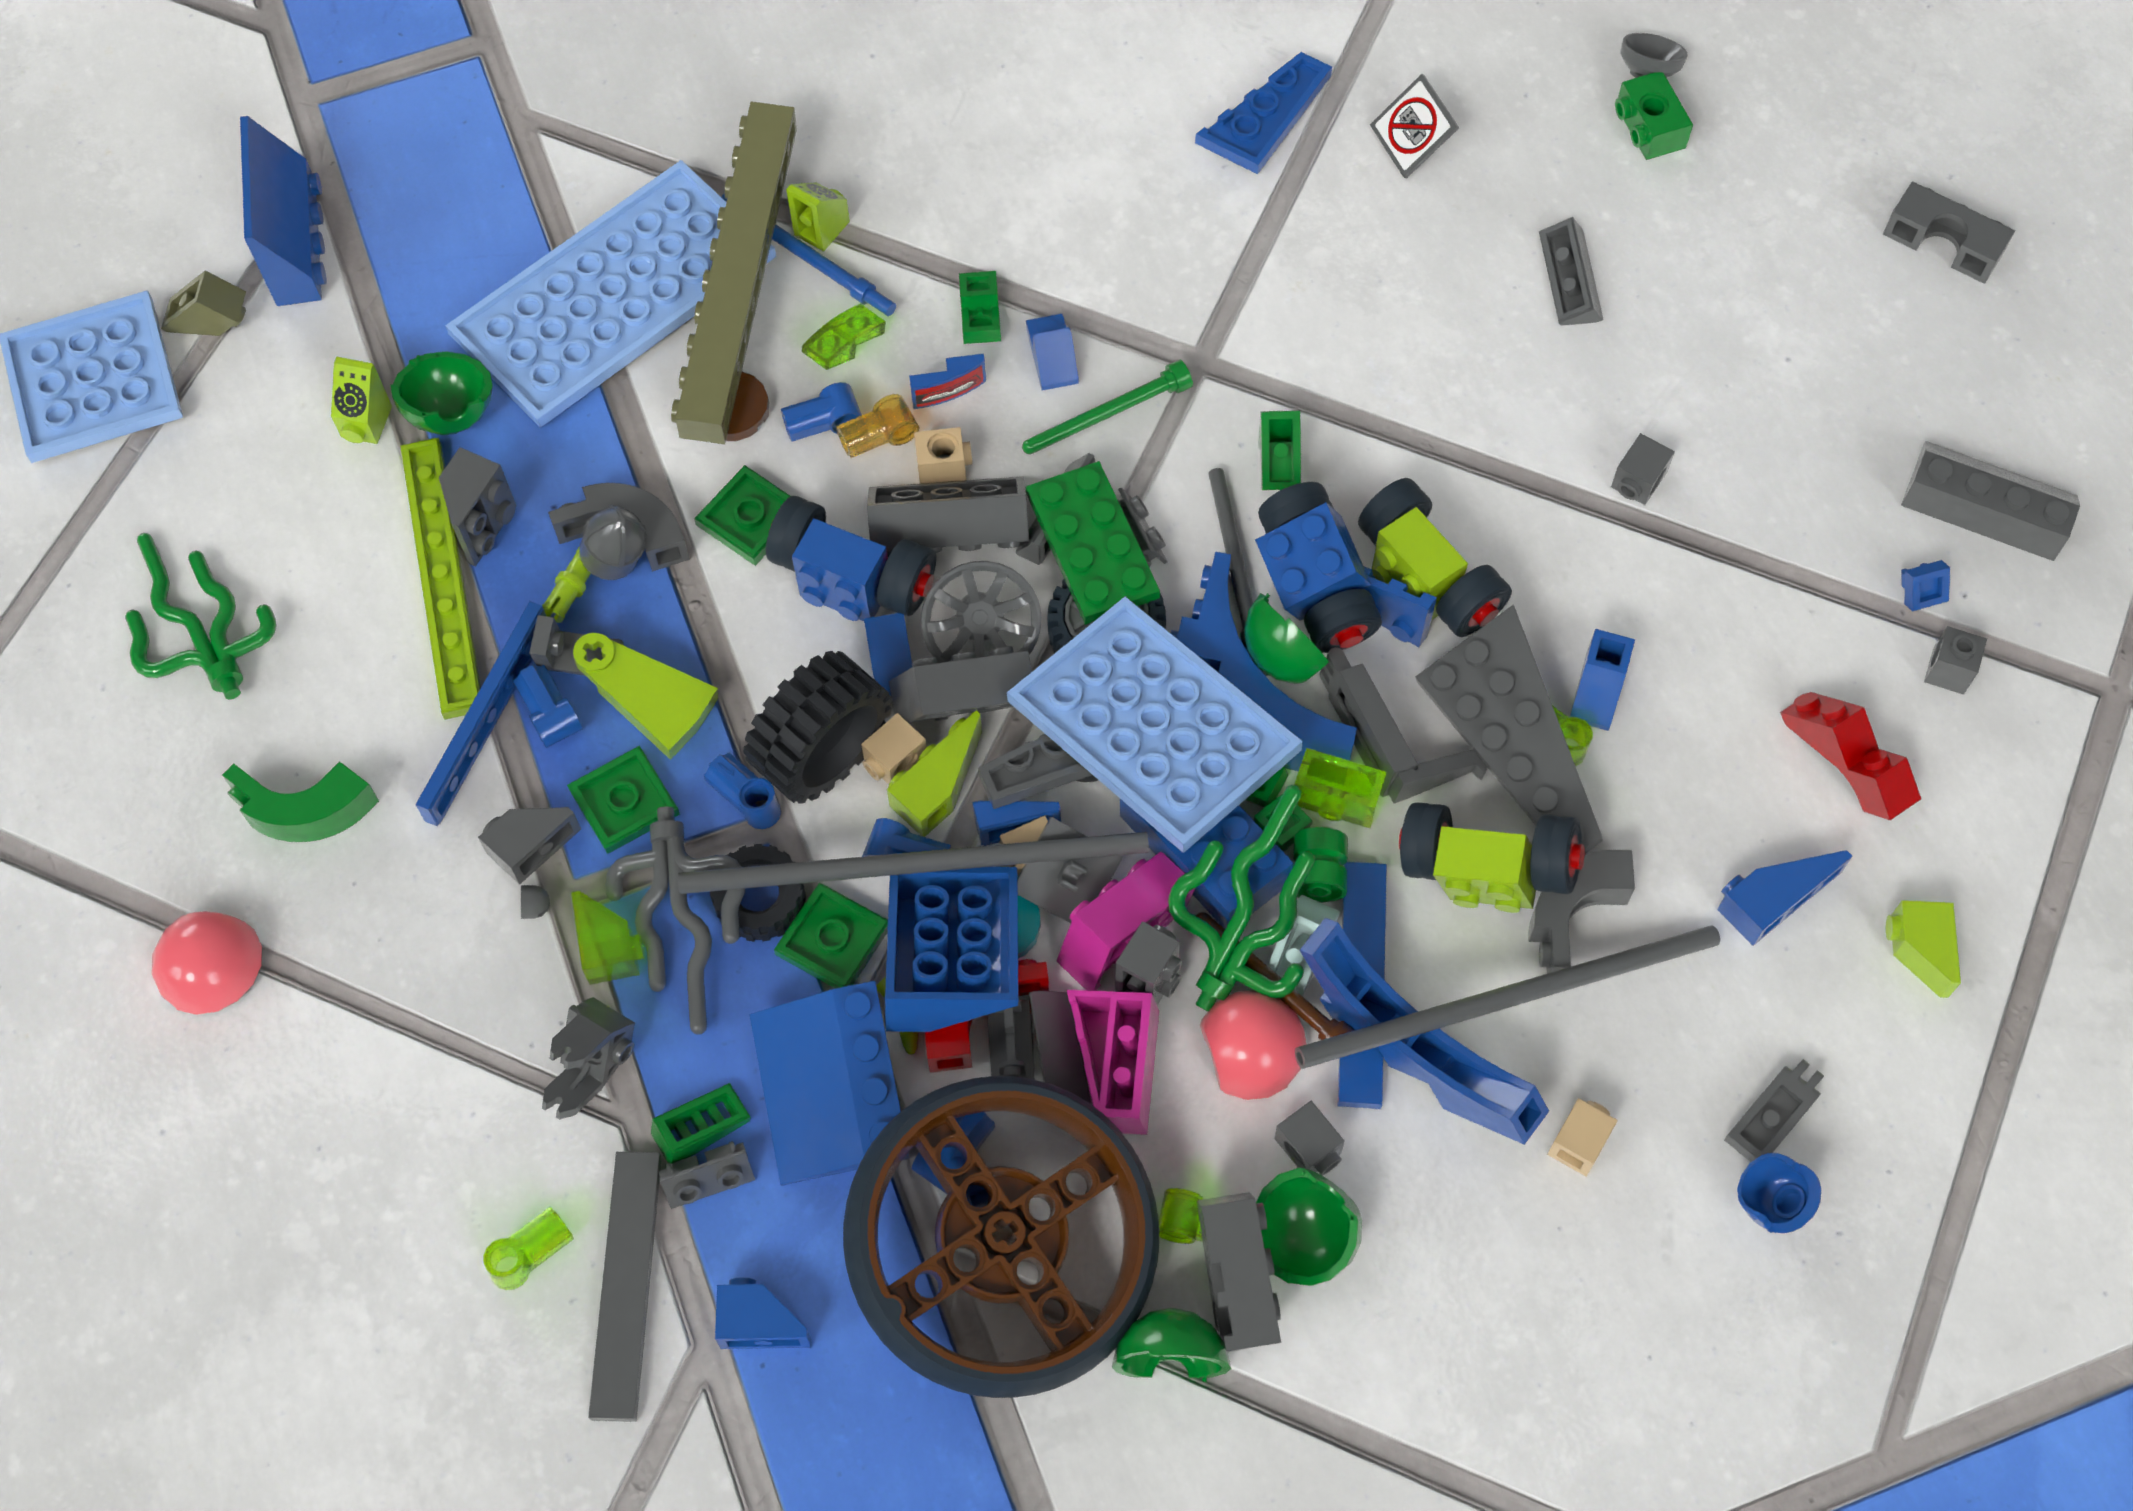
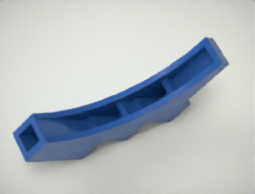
M1216 551L1212 566L1205 565L1200 583V588L1206 589L1203 600H1195L1192 618L1182 616L1179 631L1171 630V634L1302 741V751L1283 766L1285 769L1345 782L1357 728L1326 719L1297 704L1274 686L1255 665L1238 636L1230 611L1228 581L1231 554Z
M1325 918L1299 950L1324 990L1323 995L1319 999L1332 1019L1335 1018L1338 1022L1344 1021L1354 1030L1418 1012L1371 967L1352 944L1338 922ZM1440 1028L1377 1047L1389 1067L1428 1083L1444 1110L1521 1144H1526L1549 1113L1548 1107L1534 1084L1508 1073L1480 1057L1447 1035Z

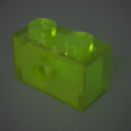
M1306 748L1294 785L1301 789L1302 793L1297 804L1301 808L1318 812L1324 819L1330 821L1344 820L1371 829L1387 772Z

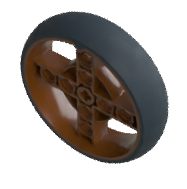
M989 1076L952 1083L916 1100L895 1116L872 1142L859 1164L850 1187L843 1222V1247L850 1285L863 1315L882 1343L903 1363L932 1382L958 1392L990 1398H1016L1056 1389L1076 1380L1106 1359L1115 1350L1131 1324L1137 1321L1145 1306L1153 1285L1160 1244L1159 1219L1151 1183L1142 1162L1122 1132L1102 1112L1072 1092L1053 1084L1016 1076ZM989 1111L1026 1114L1042 1119L1064 1130L1079 1141L1088 1151L1044 1181L1030 1172L1015 1167L996 1166L987 1168L955 1119ZM916 1146L947 1193L939 1209L935 1224L937 1253L891 1285H888L883 1272L878 1246L880 1209L884 1194L894 1172L908 1152ZM947 1147L958 1149L963 1156L962 1167L958 1169L946 1167L941 1160L942 1149ZM1077 1173L1085 1179L1087 1189L1084 1195H1075L1068 1190L1066 1185L1068 1174ZM971 1185L983 1187L988 1194L987 1205L982 1208L972 1206L966 1198L967 1187ZM1112 1185L1117 1197L1123 1225L1122 1263L1118 1279L1109 1300L1097 1318L1090 1324L1058 1275L1066 1259L1069 1247L1067 1215ZM1041 1198L1048 1203L1050 1215L1047 1220H1037L1031 1215L1029 1211L1031 1199ZM997 1223L1000 1228H1005L1006 1226L1011 1228L1013 1234L1008 1237L1012 1242L1011 1245H1008L1004 1240L998 1243L994 1240L992 1234L997 1231L993 1226ZM966 1248L975 1255L976 1266L973 1271L963 1272L955 1266L953 1261L955 1250ZM1021 1261H1029L1037 1267L1038 1280L1034 1285H1027L1018 1278L1017 1267ZM930 1274L937 1280L938 1292L935 1297L925 1298L917 1292L915 1281L918 1275ZM961 1288L969 1295L991 1303L1018 1302L1051 1352L1028 1360L1013 1362L978 1360L945 1348L923 1333L912 1321ZM1047 1299H1054L1063 1307L1064 1316L1059 1324L1048 1322L1043 1315V1305Z

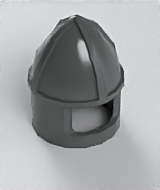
M610 505L606 509L596 512L588 519L583 529V537L580 543V558L584 567L592 575L605 580H617L626 577L634 570L638 559L641 558L646 548L647 535L645 525L641 523L640 519L633 512L616 505Z

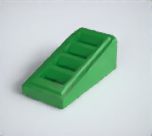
M728 1083L652 1118L651 1135L667 1163L672 1164L695 1155L750 1122L751 1117L731 1084ZM720 1102L724 1104L731 1116L725 1120L716 1106ZM705 1111H707L714 1123L710 1127H708L701 1115ZM689 1120H691L697 1131L693 1135L685 1124ZM674 1129L680 1138L678 1142L671 1133Z

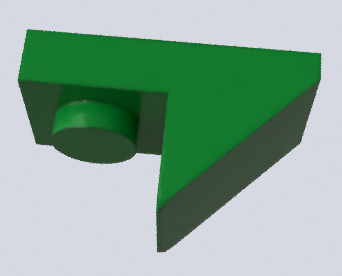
M1300 410L1260 411L1258 448L1260 449L1261 490H1282L1301 483Z

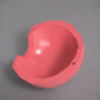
M192 912L181 916L165 929L152 953V976L161 996L177 1010L196 1015L218 1012L237 1002L254 984L262 966V945L255 930L238 918L216 912Z
M1255 990L1238 991L1229 995L1223 1001H1217L1202 1018L1200 1023L1201 1031L1212 1056L1220 1090L1225 1094L1245 1100L1269 1098L1288 1088L1289 1083L1301 1070L1295 1058V1048L1306 1045L1305 1031L1298 1015L1280 998H1271Z

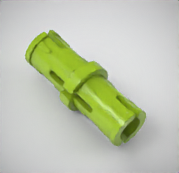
M580 546L566 570L560 571L556 576V585L545 603L542 604L547 617H551L553 612L556 614L554 616L556 623H561L564 620L567 611L576 597L583 595L586 590L585 583L591 575L581 561Z

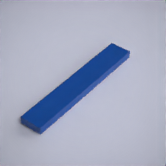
M529 601L415 805L425 822L437 827L441 824L516 689L513 680L531 662L530 648L537 616H546L542 605Z
M1347 862L1344 865L1347 869V893L1343 897L1342 929L1371 967L1385 980L1387 864ZM1376 1047L1339 1058L1337 1106L1381 1109L1383 1096V1056L1379 1049Z

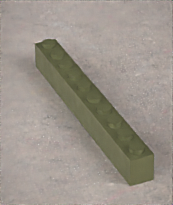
M751 101L748 115H742L739 137L742 140L740 146H734L732 154V167L735 169L733 177L727 176L725 183L727 203L726 207L719 208L717 228L720 232L718 238L712 239L710 246V260L713 262L711 270L706 269L703 274L702 291L705 292L703 302L698 301L695 308L694 320L695 324L698 325L696 333H690L688 337L687 356L690 357L688 367L682 366L680 371L679 388L682 389L680 400L674 399L672 404L671 421L677 424L679 438L724 445L726 443L797 132L794 107Z

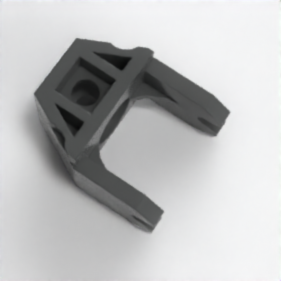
M594 997L582 1001L577 1006L572 1005L569 1007L566 1026L552 1038L549 1057L552 1061L561 1057L560 1063L564 1065L565 1070L544 1089L542 1109L546 1111L555 1104H560L556 1112L557 1119L575 1116L602 1090L618 1066L622 1065L631 1055L634 1049L632 1036L635 1022Z

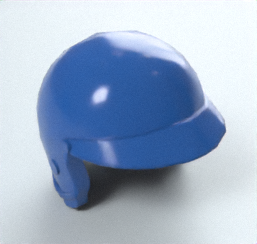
M1767 1153L1749 1163L1740 1177L1737 1192L1738 1201L1742 1208L1755 1223L1767 1229L1770 1233H1789L1802 1228L1814 1217L1821 1202L1822 1188L1814 1171L1804 1164H1799L1790 1157L1779 1153Z

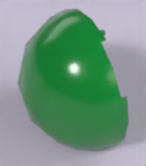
M447 351L427 353L421 356L417 355L416 358L409 360V364L397 374L393 384H390L392 398L402 416L417 429L439 435L457 434L469 429L478 422L491 401L493 388L491 374L480 361L466 354Z
M1260 593L1249 608L1244 631L1248 652L1257 666L1275 680L1293 684L1306 682L1329 663L1328 659L1290 618L1285 620L1268 603V598L1270 597L1268 593L1266 595Z
M1296 1168L1278 1174L1262 1189L1256 1204L1263 1203L1265 1208L1267 1230H1263L1261 1233L1264 1248H1270L1275 1276L1288 1284L1313 1286L1332 1280L1352 1263L1362 1240V1217L1355 1202L1336 1184L1312 1170Z
M1176 1308L1151 1311L1132 1323L1116 1346L1112 1368L1116 1373L1134 1378H1152L1155 1367L1165 1360L1180 1362L1186 1368L1188 1378H1202V1382H1207V1378L1220 1376L1231 1370L1228 1351L1225 1350L1224 1343L1214 1326L1194 1312Z

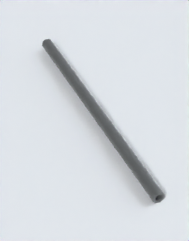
M1147 832L693 871L678 873L680 894L1129 855L1149 853Z
M1713 925L1296 1047L1295 1058L1301 1069L1312 1067L1715 947L1720 944V934Z

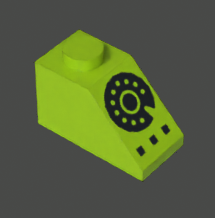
M817 182L790 184L786 191L794 235L824 252L850 222L847 199L839 191L828 189Z
M336 357L333 370L331 418L340 436L352 443L368 442L378 444L392 409V404L373 363Z

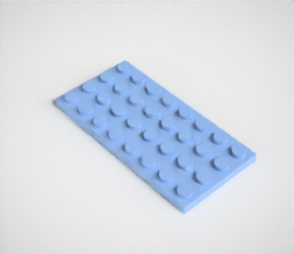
M680 160L445 325L448 334L470 357L480 361L487 368L491 378L541 428L695 316L696 304L698 301L703 302L705 292L702 291L703 274L706 269L711 270L713 262L710 260L711 241L713 238H718L720 232L717 228L719 208L726 207L727 202ZM772 245L770 246L767 263L776 257L775 248Z

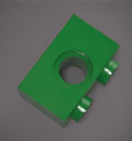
M1654 72L1622 82L1618 99L1615 101L1616 114L1620 120H1624L1633 145L1636 148H1640L1645 159L1649 160L1685 149L1693 123L1663 72Z

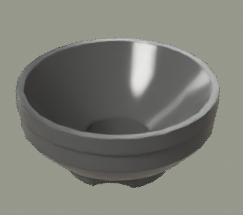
M1648 33L1628 34L1623 38L1620 54L1630 69V74L1635 78L1654 72H1663L1667 78L1679 72L1687 59L1685 48L1675 41L1659 35Z

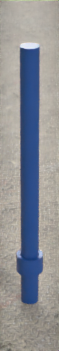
M724 193L721 198L727 202ZM775 224L772 240L849 290L850 296L863 305L868 303L886 316H891L894 313L896 303L876 291L874 284L863 277L856 278Z

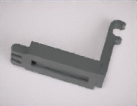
M1335 647L1329 650L1327 654L1329 663L1321 669L1320 678L1329 693L1328 697L1341 722L1357 728L1354 746L1382 797L1389 795L1393 803H1397L1471 772L1480 780L1483 779L1487 766L1473 750L1417 763L1363 663L1351 667L1340 648Z

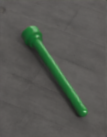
M1179 359L1166 365L1165 371L1160 373L1161 377L1025 440L1022 444V449L1026 454H1034L1165 391L1169 393L1175 391L1179 394L1193 387L1191 374L1186 364Z

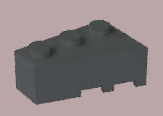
M1008 646L990 650V656L976 658L975 652H964L951 656L952 661L938 663L937 657L913 661L914 667L888 681L894 714L898 713L911 724L915 721L935 718V722L947 720V716L973 713L976 710L979 713L1012 708L1013 706L1007 700V692L1032 672L1028 651L1014 653L1013 647Z
M1250 1192L1197 1200L1215 1329L1224 1343L1225 1350L1233 1351L1281 1343L1278 1320H1281L1277 1294L1272 1293L1269 1277L1274 1275L1273 1260L1270 1248H1264L1261 1231L1267 1230V1219L1263 1203L1256 1204L1255 1197Z

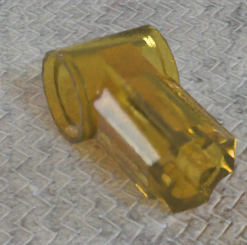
M891 394L880 399L874 405L871 412L838 425L836 429L847 456L854 458L888 442L893 446L906 444L915 438L914 432H919L920 427L902 395Z

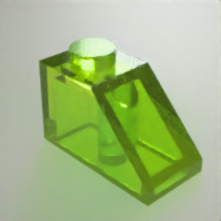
M571 892L581 966L589 985L640 975L638 960L645 959L641 935H633L627 920L583 892Z

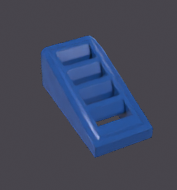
M990 801L972 802L974 820L981 846L999 843L1000 835L1042 816H1045L1047 820L1051 816L1061 822L1059 802L1016 801L993 809Z

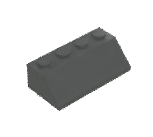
M1925 441L1901 506L2054 561L2070 538L2080 503L2078 495Z
M1024 476L869 487L867 515L870 541L886 546L887 557H889L898 542L903 539L929 547L936 553L943 550L942 547L958 546V549L961 551H974L981 549L982 544H997L1000 548L1019 547L1021 542L1029 541Z

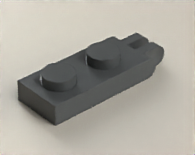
M1804 1059L1793 1071L1785 1066L1729 1132L1724 1141L1750 1162L1761 1155L1773 1153L1821 1095L1815 1087L1824 1075L1817 1070L1808 1082L1802 1079L1801 1075L1810 1065Z

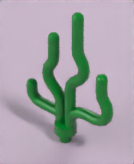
M141 533L137 537V543L153 580L150 594L152 608L159 617L169 622L184 625L196 650H186L162 661L150 662L147 659L150 641L148 630L140 612L133 609L129 610L125 615V620L132 634L129 653L132 666L137 673L147 678L164 677L190 665L199 666L205 671L214 691L223 692L228 700L237 698L241 694L238 686L243 681V675L236 659L263 646L273 637L277 624L271 607L265 604L257 607L256 615L260 622L258 630L229 644L226 633L236 610L234 596L228 587L214 579L203 553L197 550L192 551L188 556V560L198 584L206 594L217 599L219 602V610L212 622L209 640L202 622L195 613L185 608L174 607L168 603L167 595L170 586L168 573L152 536L148 533Z
M1290 785L1285 789L1261 836L1243 848L1234 860L1231 879L1237 899V906L1222 936L1209 923L1191 914L1185 906L1187 894L1204 883L1213 872L1224 850L1220 841L1213 840L1209 842L1195 868L1179 877L1171 888L1168 903L1169 911L1174 921L1183 929L1201 938L1209 950L1208 962L1196 983V986L1202 992L1195 1004L1203 1010L1209 1012L1217 999L1225 1000L1236 981L1262 995L1271 998H1282L1292 993L1303 977L1304 969L1299 963L1290 964L1283 977L1278 981L1268 979L1245 966L1255 950L1281 941L1293 929L1297 918V896L1315 862V857L1310 851L1300 853L1283 884L1279 896L1280 915L1276 923L1269 928L1252 932L1243 937L1238 943L1254 908L1253 892L1248 881L1249 868L1254 862L1267 855L1278 841L1301 798V789L1297 785Z

